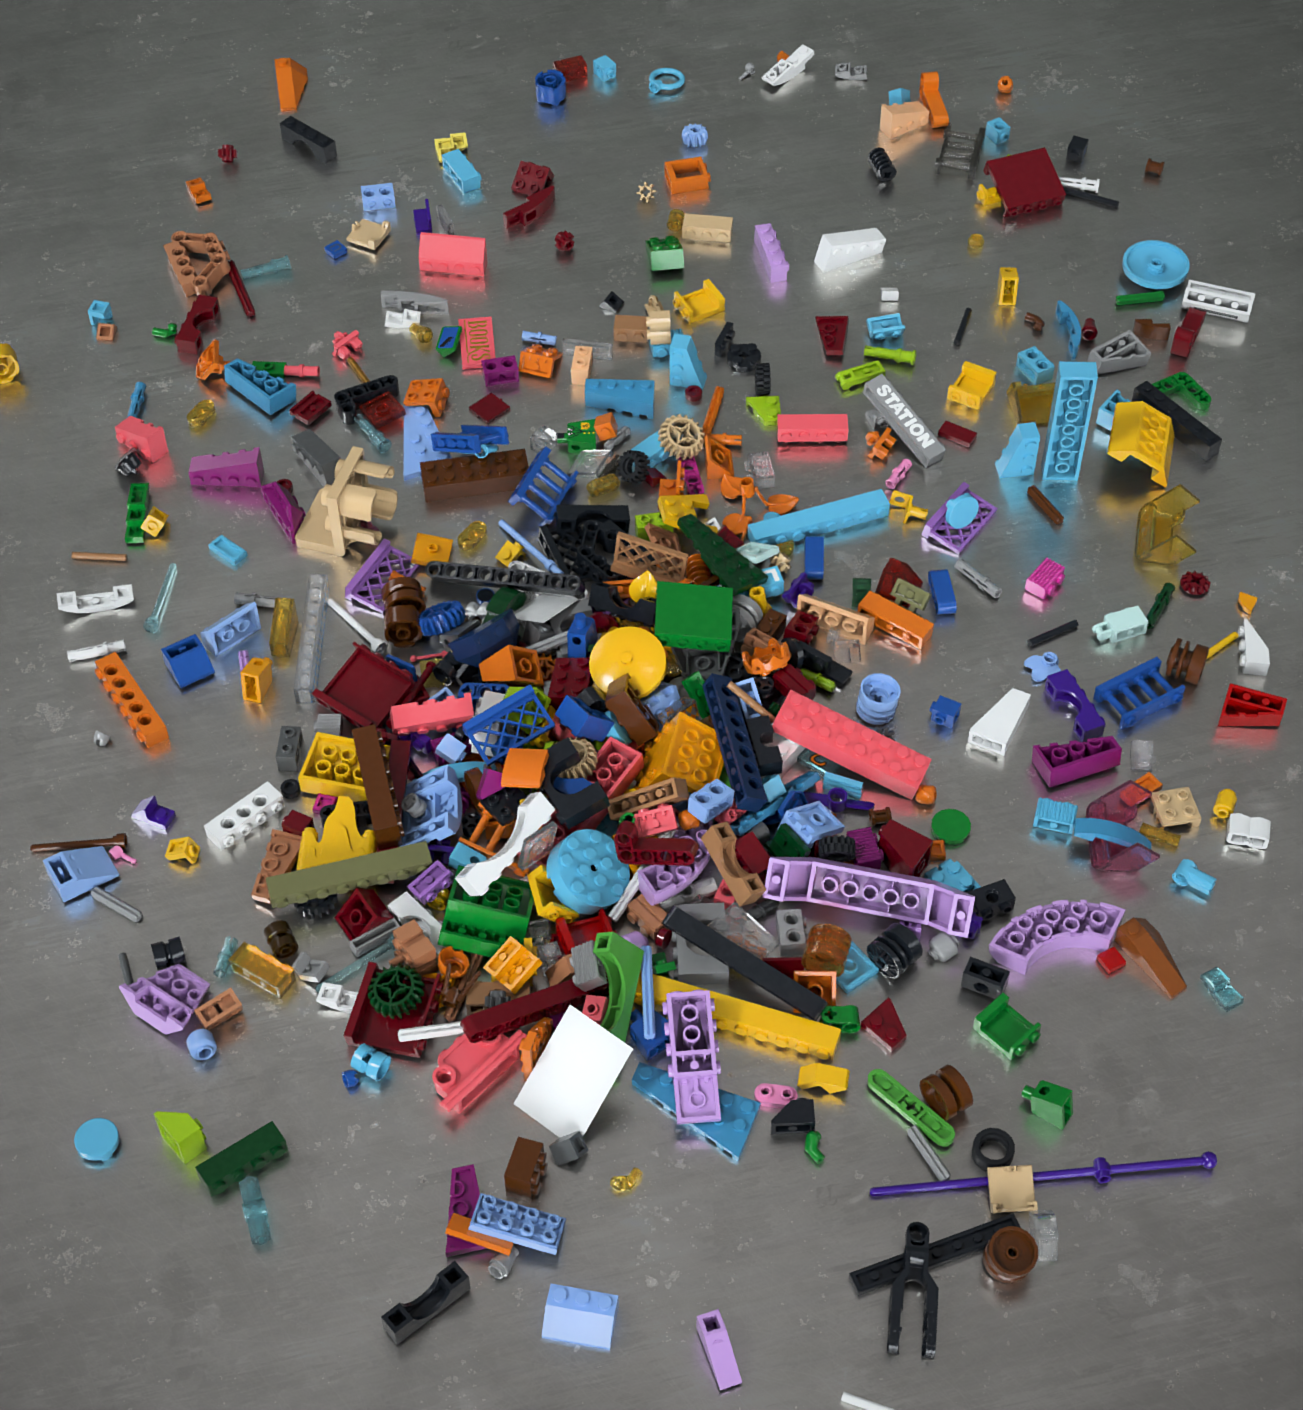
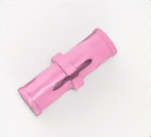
M903 459L899 466L892 470V475L885 482L889 489H894L899 481L905 478L906 472L912 467V462L909 459Z

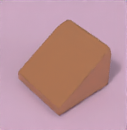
M98 323L96 340L113 341L117 332V326L115 324Z

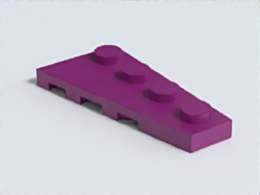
M474 1164L452 1169L448 1223L453 1213L472 1219L480 1196ZM447 1234L446 1257L487 1249L486 1247Z

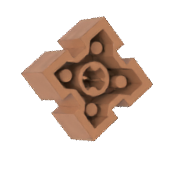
M415 919L393 930L394 940H392L396 951H394L395 958L389 960L390 965L393 964L396 967L399 963L408 964L411 969H416L421 976L439 971L438 963L435 959L437 958L436 949L428 937H425L423 930Z

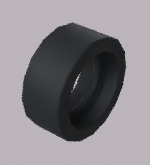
M987 1128L979 1132L972 1146L974 1162L985 1171H987V1167L1010 1166L1015 1153V1144L1012 1137L999 1128ZM997 1141L1006 1148V1155L998 1160L989 1159L981 1153L980 1147L983 1142Z

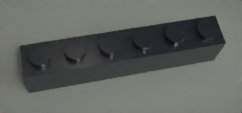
M1145 381L1134 388L1132 402L1143 401L1172 419L1175 438L1203 460L1208 461L1219 453L1222 438L1155 386Z

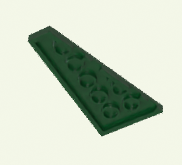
M689 514L679 518L677 522L679 528L687 538L693 541L692 546L695 550L701 552L700 557L713 575L719 577L720 585L733 588V596L767 582L768 576L761 569L757 568L746 557L736 551L734 547L730 546L722 537L698 520L696 516Z

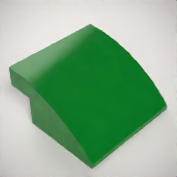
M458 865L455 878L464 869V866ZM501 875L488 886L489 890L484 895L469 896L454 878L437 945L452 946L453 949L492 958L510 936L520 944H524L534 902L529 882Z

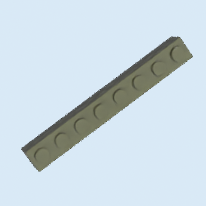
M423 841L267 877L266 885L272 908H284L289 904L305 903L308 900L315 898L323 899L332 894H344L356 888L365 889L371 885H383L392 880H405L410 876L421 875L432 865V859L427 842Z

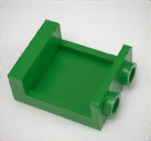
M1002 993L975 1017L973 1029L1007 1058L1012 1060L1016 1056H1021L1030 1043L1034 1044L1040 1038L1041 1024L1039 1022L1035 1025L1030 1023L1008 1005L1009 997Z

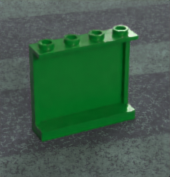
M657 581L654 636L657 637L663 647L718 652L730 651L733 588Z

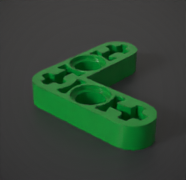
M1185 372L1176 373L1152 384L1166 396L1180 391L1200 410H1206L1210 407L1211 396ZM1164 385H1170L1172 388H1167ZM1189 389H1193L1196 392H1190Z

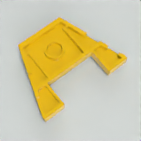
M707 494L659 496L657 501L663 523L680 529L677 525L679 518L689 514L696 516L694 507L707 510L710 504ZM706 525L714 533L718 532L716 526Z

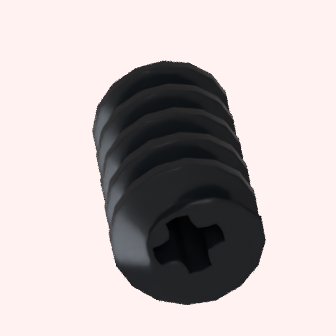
M879 147L871 150L868 155V162L877 178L883 182L892 180L896 176L897 171L885 149Z

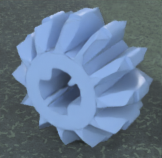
M696 123L684 126L682 140L685 145L701 148V145L706 144L708 139L706 127Z

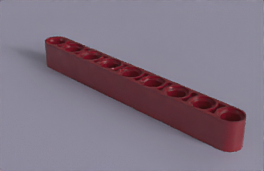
M573 979L468 1015L463 1018L460 1026L471 1043H477L539 1021L544 1017L547 1018L562 1013L568 1009L569 1005H572L574 1008L584 1005L586 995L609 996V982L584 992L579 987H576Z

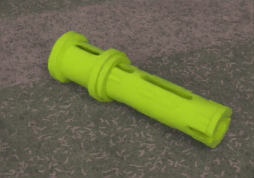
M866 345L864 356L891 359L897 363L906 362L914 365L916 350L906 351L902 350V348L892 350Z

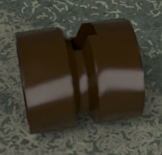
M284 920L275 921L264 929V937L275 959H287L298 951L297 941L292 934L288 922Z

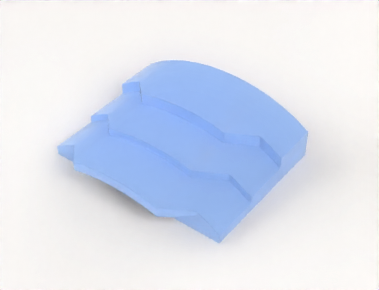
M447 764L407 784L405 797L410 793H415L419 799H423L427 803V808L424 814L418 818H413L409 812L403 810L402 825L405 836L401 837L403 845H400V847L423 841L428 843L434 839L440 841L458 831L462 819V797L458 778L453 768Z

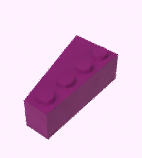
M260 447L253 448L252 451L242 449L238 453L232 454L222 452L219 456L209 454L192 457L188 471L191 485L261 487L264 467Z
M1113 736L1087 739V742L1074 740L1069 741V744L1063 745L1049 743V746L1046 747L1033 745L1032 763L1050 788L1119 766L1122 748Z

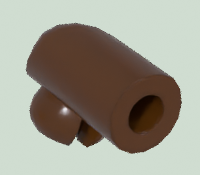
M1029 312L1026 313L1025 320L1034 323V329L1041 331L1045 322L1037 315Z

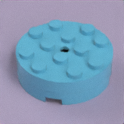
M582 829L571 833L553 847L547 859V879L551 878L555 888L553 891L554 895L567 908L577 913L589 915L599 912L600 909H607L620 900L621 895L629 884V865L618 860L614 840L597 830Z

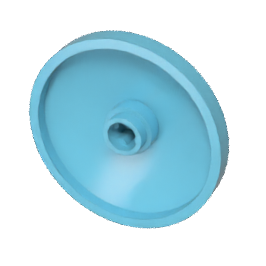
M1147 240L1138 242L1126 250L1123 256L1122 267L1126 276L1140 286L1150 289H1168L1181 284L1186 279L1190 263L1186 254L1177 246L1163 241Z

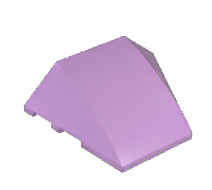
M181 964L157 971L156 975L146 979L144 977L138 978L137 982L130 985L126 983L119 985V989L133 1013L165 1035L183 1030L194 1010L210 988V983Z

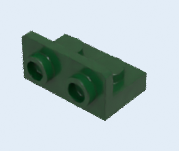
M786 823L781 824L774 838L766 841L764 844L765 848L774 857H808L811 849Z

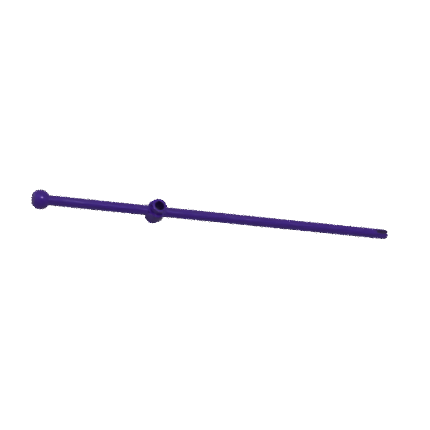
M1207 1151L1200 1157L1110 1165L1104 1157L1094 1159L1093 1167L1033 1172V1181L1095 1176L1099 1183H1107L1111 1180L1110 1175L1115 1173L1199 1165L1206 1169H1212L1217 1165V1157L1213 1152ZM988 1177L873 1187L870 1189V1195L883 1196L988 1186Z

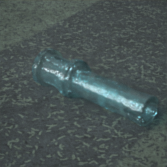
M285 255L283 258L276 260L273 258L268 263L240 271L243 280L270 272L278 273V271L287 268L290 270L291 265L288 256Z
M357 414L356 416L360 420L355 417L354 422L369 436V441L377 446V450L380 453L387 452L391 448V441L384 437L382 431L376 430L363 414Z

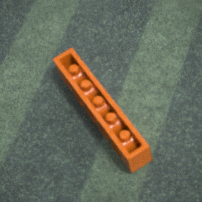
M113 652L96 660V676L99 680L102 679L104 681V688L107 692L112 693L111 697L114 703L120 705L119 709L123 717H128L131 729H136L139 741L141 743L144 742L150 748L168 739L169 735L166 725L117 653Z

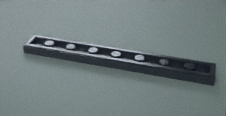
M1014 1213L930 1243L928 1270L984 1250L990 1238L1001 1228L1007 1226L1020 1227ZM904 1253L849 1273V1278L857 1295L860 1296L892 1284L903 1271Z

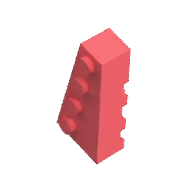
M471 692L464 693V697L458 699L454 695L447 696V699L441 702L430 699L424 701L422 705H419L418 702L391 706L390 718L393 734L406 736L412 732L425 734L431 730H437V732H445L450 728L458 730L463 723L474 716Z

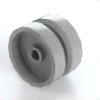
M738 594L733 596L732 609H740V629L735 642H743L747 632L753 627L756 628L763 619V613L757 602L748 596Z

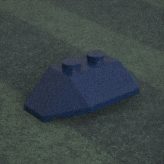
M512 608L447 645L456 662L479 668V663L507 645L516 646L520 624Z

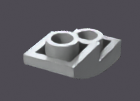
M851 62L836 64L835 66L836 77L849 80L867 79V65L851 67Z

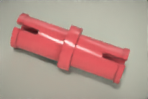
M304 364L299 366L285 365L284 375L299 376L300 378L305 376L319 377L320 367L305 366Z

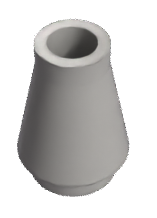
M513 1246L510 1255L500 1253L490 1260L488 1270L491 1275L497 1279L506 1277L516 1257L519 1255L518 1249Z

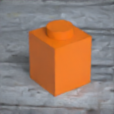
M612 412L595 418L594 428L600 441L617 437L618 425Z

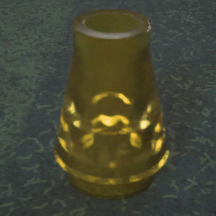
M416 323L411 324L409 327V331L421 343L431 341L433 333L429 327L417 325Z

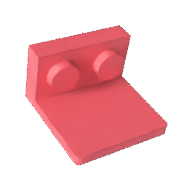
M669 803L660 804L657 806V809L653 810L649 808L638 810V814H634L633 817L635 818L634 823L637 828L638 838H647L678 830L676 816H678L679 811L673 805H669Z

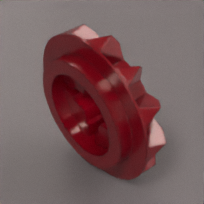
M1187 571L1180 580L1182 589L1192 595L1206 593L1211 583L1208 580V576H1203V572L1197 573L1196 571L1193 573Z

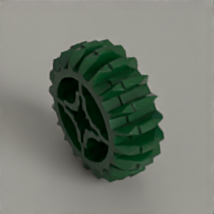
M399 963L397 967L391 964L389 969L383 967L382 973L376 972L377 978H371L372 985L368 986L370 991L368 998L370 999L371 1006L374 1007L378 1014L381 1013L383 1017L386 1018L389 1015L390 1018L394 1019L398 1015L402 1019L403 1013L410 1015L409 1010H417L416 1004H422L420 997L425 996L423 979L417 970L411 969L408 964L403 966ZM403 980L411 982V986L404 984ZM382 996L389 998L390 1002L383 1001Z

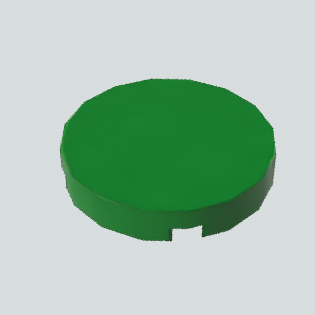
M945 809L934 815L931 822V831L936 839L944 840V844H961L970 835L971 822L963 812L956 809Z

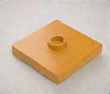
M417 533L411 563L426 566L431 561L449 562L453 540Z

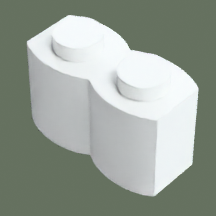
M1242 813L1230 814L1227 822L1226 841L1235 845H1247L1256 849H1266L1270 840L1271 821L1262 817L1250 818Z

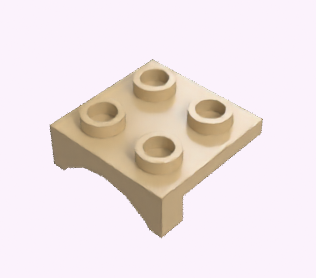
M362 219L360 222L355 221V224H352V232L346 239L349 242L375 250L390 233V222L384 220L381 225L366 219Z
M1189 787L1152 792L1150 794L1154 805L1153 814L1156 815V820H1160L1162 827L1190 823L1191 828L1200 825L1201 816Z
M1032 1165L987 1167L991 1213L1038 1210L1037 1201H1035Z

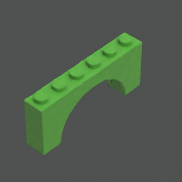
M615 932L597 933L593 953L601 960L609 982L608 1008L600 1026L625 1043L644 951Z

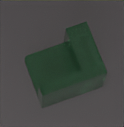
M853 578L852 607H858V604L866 594L871 591L870 578Z

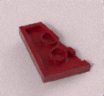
M815 316L826 355H843L849 324L848 316Z

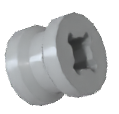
M410 793L403 799L401 808L405 812H409L413 818H418L424 814L427 803L423 799H419L415 793Z

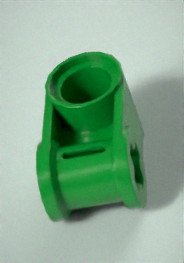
M826 1006L821 1013L820 1023L827 1025L830 1023L831 1026L840 1028L841 1032L855 1033L861 1029L857 1006Z

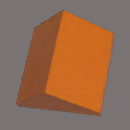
M706 435L704 437V457L707 479H722L724 474L734 477L731 450Z
M794 971V981L824 999L828 1003L827 1006H836V971ZM793 1008L794 1013H801Z

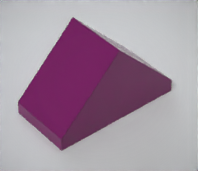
M484 768L476 794L477 799L482 800L504 788L501 787V772Z

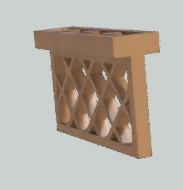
M619 531L616 538L614 561L610 571L636 579L649 570L656 581L677 583L687 578L685 575L689 554ZM621 539L628 541L630 545L625 546ZM639 546H644L648 551L643 552ZM634 549L638 555L633 556L629 550ZM624 552L627 557L622 556V555H619V554ZM656 552H662L665 557L660 558ZM651 554L655 560L651 562L647 555ZM674 557L683 559V562L678 564ZM642 558L644 562L637 561V559ZM669 560L673 566L668 568L664 561ZM659 564L662 568L656 567L654 565ZM677 570L679 574L674 573V572H671V571Z

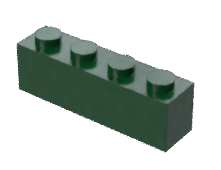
M271 1121L197 1165L195 1169L199 1179L212 1197L215 1194L224 1192L233 1183L242 1181L251 1172L262 1169L271 1160L280 1158L288 1151L285 1138L274 1122Z

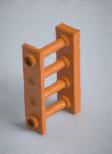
M479 802L478 806L483 814L469 840L460 837L458 841L490 858L496 854L493 851L506 827L510 825L515 827L516 820L505 826L499 824L487 847L483 848L476 843L489 819H492L493 816ZM543 826L538 829L539 833L533 837L534 840L520 865L513 862L507 866L514 870L513 873L521 878H524L531 872L527 867L540 844L544 841L551 843L555 837L549 829Z

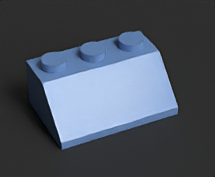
M255 602L247 603L201 631L200 635L203 645L217 657L260 630L261 624L257 604Z
M551 1283L545 1307L542 1338L610 1350L619 1309V1296Z

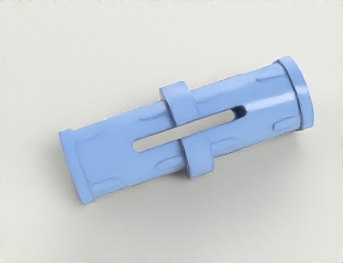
M523 330L522 341L533 342L539 345H556L557 336L542 334L539 331L534 333Z

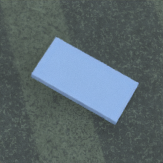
M480 1193L469 1230L556 1255L566 1218Z

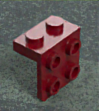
M521 161L511 189L513 192L530 196L543 190L547 180L553 181L554 174L547 166H539L532 162Z

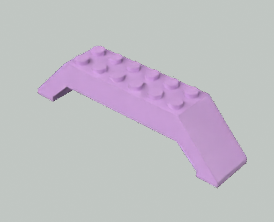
M770 857L765 881L766 891L763 894V898L782 902L808 901L925 924L947 934L968 938L975 896L936 880L816 857Z

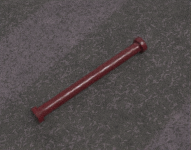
M432 661L427 662L426 669L401 705L413 701L431 675L432 668L436 663ZM391 718L386 721V725L390 729H392Z

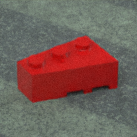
M1230 683L1218 726H1279L1284 714L1287 698Z

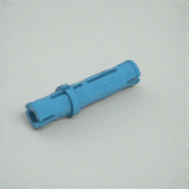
M143 382L135 384L134 393L131 394L130 398L131 404L127 418L129 416L138 418L147 387Z

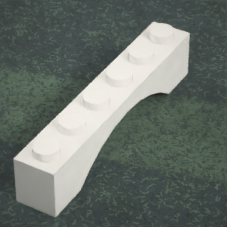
M541 792L530 793L518 807L515 827L505 846L497 854L485 861L467 864L456 876L455 880L469 896L484 895L489 890L488 886L502 875L501 871L505 867L513 863L514 856L526 848L528 840L539 833L538 829L551 819V814L556 809Z

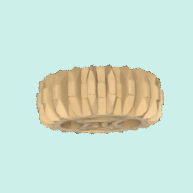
M678 414L677 417L672 415L670 418L665 419L658 431V441L661 442L660 447H665L664 453L669 452L670 457L675 455L676 460L679 457L683 461L686 458L690 460L693 456L698 455L705 443V433H702L703 427H698L699 422H693V418L688 419L687 414L684 417L681 414Z
M570 737L569 739L578 751L581 761L561 772L557 777L569 779L584 778L587 780V776L592 775V770H596V764L598 763L597 752L593 745L585 738L581 740L578 737L575 739Z

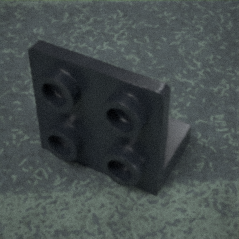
M504 787L482 800L480 799V803L501 826H505L517 819L519 801L526 799L527 796L518 787Z

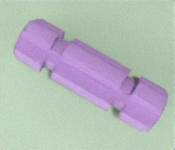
M247 650L238 652L240 671L249 662Z

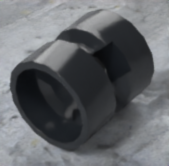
M449 651L432 668L433 675L440 683L449 686L456 680L454 674L463 663L456 662L451 651Z
M180 936L168 939L167 943L160 941L151 944L157 970L169 967L170 963L176 965L186 962Z

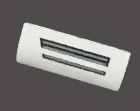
M1189 280L1181 309L1189 310L1192 307L1205 311L1209 315L1248 323L1255 293Z

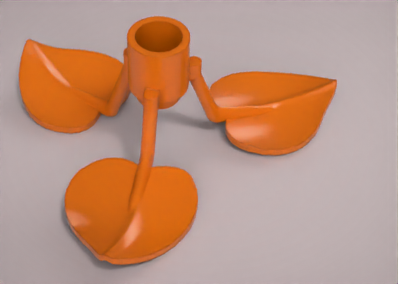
M724 474L721 481V493L728 499H735L741 495L742 514L732 513L727 515L723 519L722 525H726L735 535L742 534L746 525V517H748L745 516L746 498H752L755 492L764 505L769 506V512H776L780 515L789 513L796 506L799 498L791 495L776 494L770 496L768 502H766L758 487H754V481L751 477L740 478Z

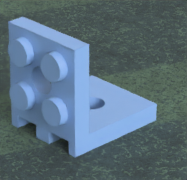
M663 681L652 693L640 699L644 706L648 705L658 722L659 732L663 728L662 723L658 719L660 715L663 718V724H665L666 710L672 707L674 715H677L684 708L680 702L681 698L676 685Z
M820 801L786 810L780 825L786 823L810 849L816 840L842 833L845 828Z

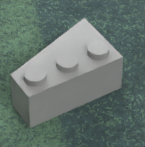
M1128 330L1092 349L1087 362H1096L1097 374L1146 366L1151 352Z

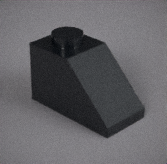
M798 1098L791 1100L771 1120V1135L801 1134L815 1131L813 1099Z

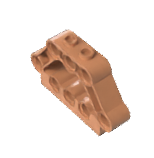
M184 231L173 233L171 236L172 242L163 245L186 297L196 294L197 297L198 295L210 296L213 288L231 269L228 262L231 258L223 241H219L216 234L210 232L206 234L186 233ZM187 253L208 254L210 262L199 275H197Z

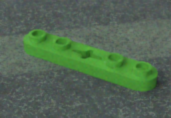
M874 1069L868 1074V1087L909 1122L918 1126L934 1143L942 1147L953 1143L955 1138L954 1128L886 1071ZM907 1105H915L914 1110H907Z

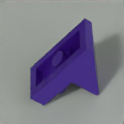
M412 732L409 735L400 736V740L411 741L412 746L417 751H422L427 755L431 752V738L427 735Z
M155 796L141 800L131 814L132 818L163 830L168 828L176 816L175 811L158 805Z

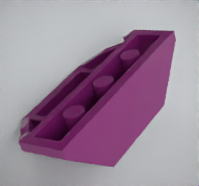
M276 481L261 486L264 501L292 544H295V535L306 516L304 509L298 506L296 497L292 496L285 487Z

